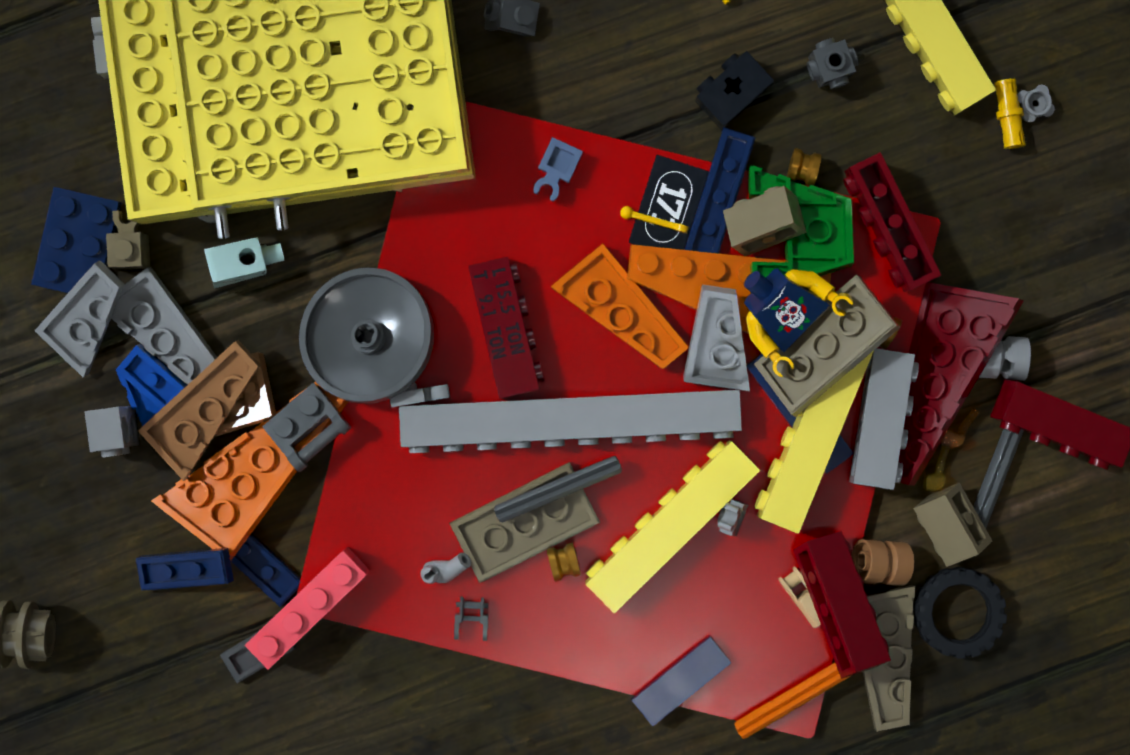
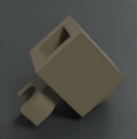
M112 211L113 222L118 228V233L106 234L108 268L126 270L150 267L149 235L137 232L140 223L131 221L125 224L122 221V212Z

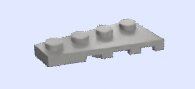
M147 267L124 285L111 319L126 334H130L144 346L143 348L151 355L158 357L164 362L169 370L188 385L217 356L151 267Z

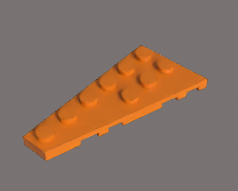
M632 244L630 245L627 279L685 304V306L697 310L702 284L736 289L741 328L743 332L749 334L746 316L750 310L744 304V301L751 292L745 288L744 282L748 275H750V265L752 262H785V260ZM831 273L820 276L830 283Z

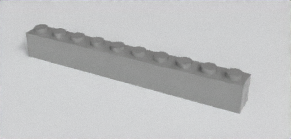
M740 390L399 406L401 447H409V453L430 452L429 446L443 445V452L463 451V444H477V450L497 449V443L510 442L511 448H530L531 441L544 440V447L565 446L564 439H578V445L598 444V438L612 437V443H632V436L645 435L646 442L666 441V434H679L680 440L700 439V433L713 432L714 439L734 438L733 431H742Z

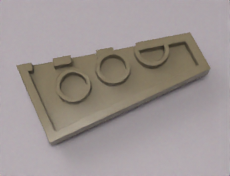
M914 585L866 594L869 604L872 605L876 612V622L882 637L887 641L889 647L888 654L891 661L863 672L876 732L910 725V668L912 663L911 642L914 623Z

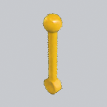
M624 206L620 210V215L624 219L635 218L686 234L689 229L688 226L635 212L629 206Z

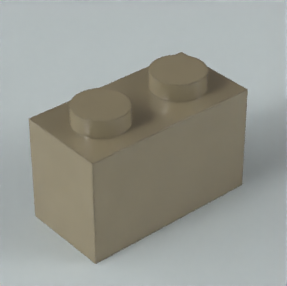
M785 186L771 187L760 196L739 200L734 203L733 207L723 210L731 247L743 256L751 255L806 233L798 198Z
M960 483L927 496L913 508L919 523L925 528L934 544L936 553L942 558L946 567L979 555L992 542L991 537Z

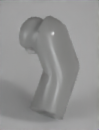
M461 552L451 560H431L423 566L420 573L421 578L428 584L450 582L471 566V559L466 553Z

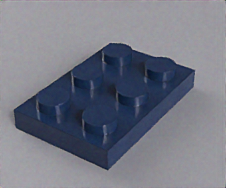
M53 187L31 285L68 293L94 263L100 260L108 266L106 234L115 233L117 226L113 222L112 211H120L122 203Z

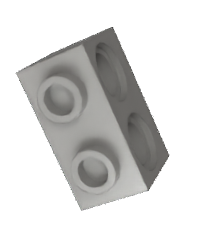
M131 406L84 411L90 452L101 451L102 457L129 454V447L139 445L135 409H132Z

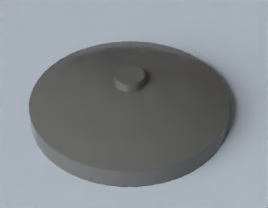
M378 268L349 270L326 282L309 301L299 330L301 356L311 377L330 394L342 400L360 404L382 402L408 389L424 371L434 344L433 319L423 296L401 276Z

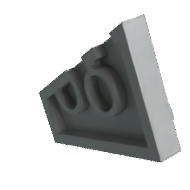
M100 260L92 265L35 329V332L83 378L91 370L125 285Z
M702 284L683 374L684 382L750 391L736 289Z

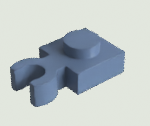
M552 137L538 167L546 175L535 183L534 194L538 195L542 186L549 185L553 189L550 201L554 202L559 196V180L567 183L570 182L583 151Z

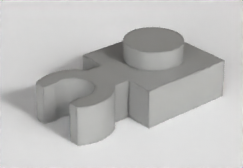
M101 17L91 18V24L95 37L93 47L96 71L104 79H109Z
M413 383L404 392L390 399L391 407L449 398L448 384L417 389V384Z
M732 499L730 504L726 503L718 517L719 531L737 537L749 505Z

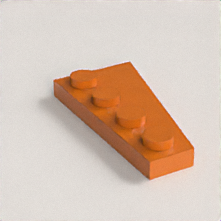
M601 244L551 286L553 290L661 369H664L689 348L638 285L627 279L628 273L604 244Z

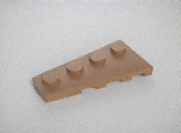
M239 340L235 341L138 430L183 481L188 478L261 364Z

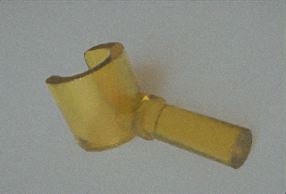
M942 445L935 466V473H924L923 489L925 491H938L944 487V467L950 447Z

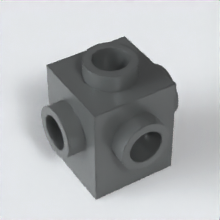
M829 38L815 44L816 50H813L808 57L807 69L812 81L816 80L819 89L829 85L832 90L850 83L848 78L852 77L856 72L855 66H858V59L852 46L848 47L845 39L835 42L834 38ZM836 55L839 66L835 67L829 63L830 56Z

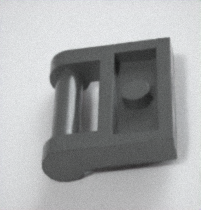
M314 382L262 426L285 454L290 464L300 473L308 467L307 462L341 433L345 435L352 428ZM329 417L332 423L298 452L295 446Z

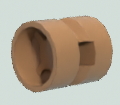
M861 539L857 541L853 548L851 557L864 583L876 584L882 582V584L904 586L910 581L914 571V554L908 543L886 541L883 543L877 540Z

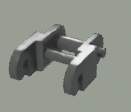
M461 596L460 602H456V607H460V613H455L454 640H459L461 622L480 621L483 624V641H487L488 614H484V608H488V603H484V597H481L480 602L464 601V597ZM464 608L480 609V616H464Z

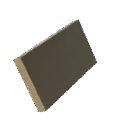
M855 275L836 292L837 294H849L853 299V305L845 299H840L836 302L837 307L846 313L845 316L835 314L832 309V302L827 300L826 302L830 306L785 352L779 348L778 353L792 360L794 369L791 368L787 361H779L776 368L783 376L780 377L774 373L772 369L773 362L770 358L766 359L762 356L754 363L790 414L795 417L901 328L858 275Z
M570 462L449 523L463 552L471 559V567L479 583L600 523L584 489L503 523L499 522L494 511L496 505L574 473Z

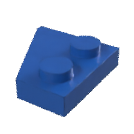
M138 344L117 367L116 372L121 384L127 390V398L131 408L136 409L143 426L183 390L187 384L160 360L144 349L142 344Z

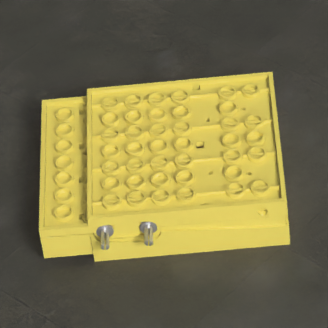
M98 0L128 220L140 224H149L215 215L217 235L219 239H223L220 216L222 215L226 239L230 236L227 214L274 208L277 230H282L279 207H281L284 230L289 228L286 206L476 178L451 0Z

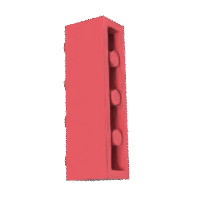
M348 547L345 548L244 646L269 670L350 592L370 570Z

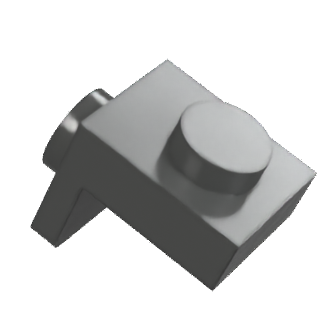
M488 0L484 8V28L489 31L502 30L526 37L535 36L540 3L530 0Z

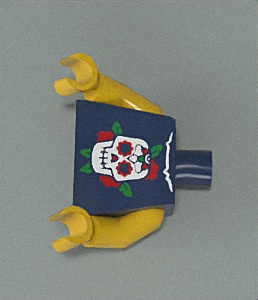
M776 268L767 277H764L758 271H754L748 275L744 282L745 288L751 292L744 301V304L750 310L746 316L749 337L766 359L770 358L772 360V369L780 377L783 376L776 368L779 361H787L792 369H794L792 360L778 353L779 348L785 352L830 306L826 302L827 299L832 302V309L839 316H845L846 313L837 307L836 302L838 300L845 299L853 305V299L849 294H837L834 291V286L813 271L792 269L786 273Z

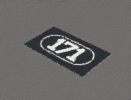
M656 155L638 213L688 226L689 229L686 234L636 219L629 243L684 250L709 171Z

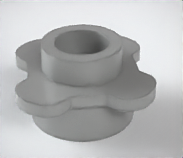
M1041 84L1031 91L1022 90L1018 93V101L1024 111V116H1022L1024 121L1031 123L1037 117H1049L1054 113L1055 107L1052 104L1047 86ZM1034 100L1038 102L1037 107L1033 106Z

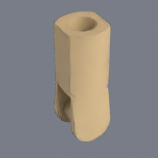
M794 566L792 568L793 572L785 578L780 576L778 580L811 626L816 628L821 625L802 573ZM802 582L806 590L795 596L791 589Z

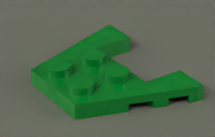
M757 166L749 167V199L764 194V191L771 187H787L798 198L806 233L785 241V262H752L750 274L758 271L764 277H767L774 269L779 268L786 273L795 269L813 271L822 276L853 265L852 198L813 185L808 187L793 182L791 178L781 174L775 176L763 172V168Z

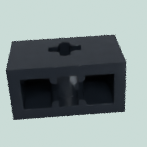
M748 51L744 52L740 57L734 53L722 64L723 73L716 79L709 76L696 88L700 94L697 95L695 102L720 130L734 120L769 88L774 81ZM726 82L730 85L736 82L739 85L736 91L738 95L734 92H731L729 95L725 93Z

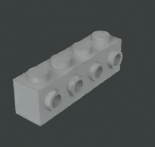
M875 349L866 369L849 482L853 484L894 490L895 483L901 482L903 463H898L900 449L905 450L908 441V430L904 429L905 416H910L913 408V396H909L911 382L915 383L917 380L919 363L914 362L915 354Z

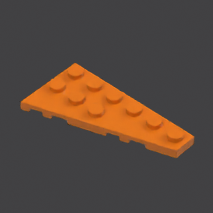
M318 385L337 410L341 412L349 401L330 394ZM297 394L295 397H293L292 399H290V400H289V403H290L293 399H295L299 394ZM328 417L299 442L295 449L299 452L332 423L331 419ZM268 421L262 422L250 432L242 434L206 460L204 465L189 475L186 480L180 479L175 483L176 486L165 494H160L151 500V502L210 548H228L230 561L297 472L285 454L262 427Z

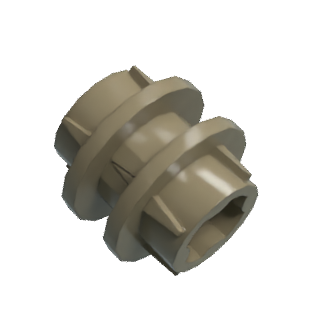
M11 600L0 601V668L8 667L13 657H16L18 666L21 669H30L35 661H46L47 658L51 657L56 639V622L54 615L51 614V610H39L38 604L35 601H26L23 603L20 612H16L15 605Z

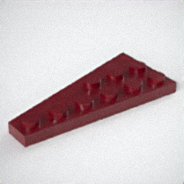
M930 282L926 283L909 354H915L914 362L919 363L916 382H911L909 396H913V408L911 415L905 416L904 429L908 430V441L905 450L900 449L898 463H903L900 483L915 486L1024 300Z

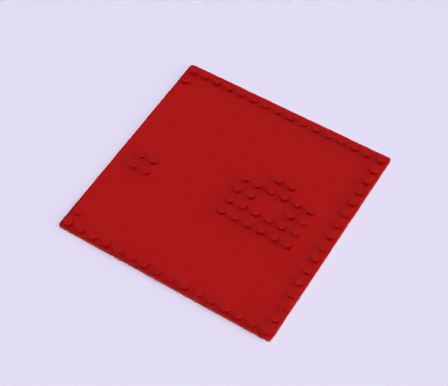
M465 101L476 178L402 189V192L396 191L377 267L378 269H384L401 276L414 286L423 296L432 315L434 324L433 349L424 371L414 382L417 384V389L448 384L449 398L403 406L736 390L684 382L683 374L689 348L668 366L661 369L551 288L555 282L601 244H604L628 273L630 245H632V243H629V239L636 219L622 218L620 210L624 206H629L633 211H639L656 155L706 171L710 170L712 162ZM552 137L583 151L570 182L567 183L559 180V196L554 202L550 201L553 189L549 185L542 186L538 195L534 194L535 183L546 175L538 167ZM746 170L735 202L749 199L748 171ZM843 195L852 198L854 263L849 268L832 272L830 284L835 287L834 291L837 292L855 275L860 276L893 318L897 317L902 320L901 328L890 345L883 350L909 353L926 283L906 292H903L901 287H895L888 273V270L892 268L887 257L882 258L875 248L873 240L877 237L872 227H866L861 220L858 209L862 207L858 199ZM910 211L933 257L940 229V220L936 217ZM726 229L719 254L743 256L731 247L728 230ZM785 241L747 257L785 260ZM508 257L510 264L517 263L521 282L516 283L515 287L518 297L525 296L529 315L523 317L526 330H533L537 348L531 349L533 363L540 361L544 381L538 382L540 388L538 390L499 399L468 266ZM637 284L689 347L697 310ZM742 331L747 365L762 353L751 341L749 334ZM748 369L750 391L740 390L742 431H733L734 438L714 439L713 432L700 433V439L680 440L679 434H666V441L646 442L645 435L632 436V443H612V437L598 438V444L578 445V439H564L565 446L544 447V440L531 441L530 448H511L510 442L497 443V449L477 450V444H463V451L443 452V445L429 446L430 452L409 453V447H401L399 406L391 407L390 399L370 404L348 402L341 414L352 428L345 435L339 434L334 441L297 594L336 556L348 547L368 567L370 572L323 619L634 696L710 635L731 661V664L680 704L679 707L737 721L832 665L833 655L822 626L819 625L816 628L811 626L782 587L778 578L780 576L785 578L793 572L792 568L794 566L801 572L793 550L807 541L842 531L844 539L849 543L851 551H853L857 541L864 537L876 487L849 482L852 455L826 474L824 472L799 534L756 516L758 509H755L756 500L762 489L767 491L771 478L768 477L769 468L774 458L780 459L784 446L780 445L786 428L791 426ZM866 371L840 432L841 437L852 452H854ZM729 440L732 441L760 470L732 498V500L749 505L737 537L719 531L718 517L721 512L720 510L614 614L586 586L585 581L589 578L586 574L587 570L599 559L604 563L613 554L610 548L622 536L629 539L637 531L634 527L635 523L647 512L653 515L661 507L658 501L671 488L677 492L686 483L682 479L683 476L696 464L701 468L710 459L706 454L719 441H722L724 444ZM616 456L622 467L621 473L584 488L600 523L550 547L559 550L563 549L566 544L573 543L581 576L573 577L572 575H567L561 581L555 582L547 550L481 583H479L471 566L447 583L435 582L428 584L422 580L420 573L425 563L431 560H451L459 553H464L449 524L451 521L570 462L574 472L609 457ZM801 582L791 590L797 596L806 590V587ZM461 596L464 597V601L480 602L481 597H484V603H488V608H484V614H488L487 641H483V624L480 621L461 622L459 640H454L455 613H460V607H456V602H460ZM464 608V616H480V609ZM825 692L765 728L804 738H812L815 735Z

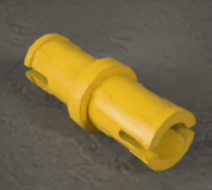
M1004 79L994 83L999 110L996 112V117L1001 123L1004 149L1026 146L1021 118L1024 116V111L1019 105L1016 79Z

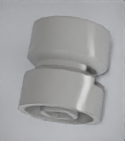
M1008 336L1004 341L1001 340L979 378L996 379L999 374H1002L1004 379L1025 381L1029 373L1031 361L1029 339L1026 337Z

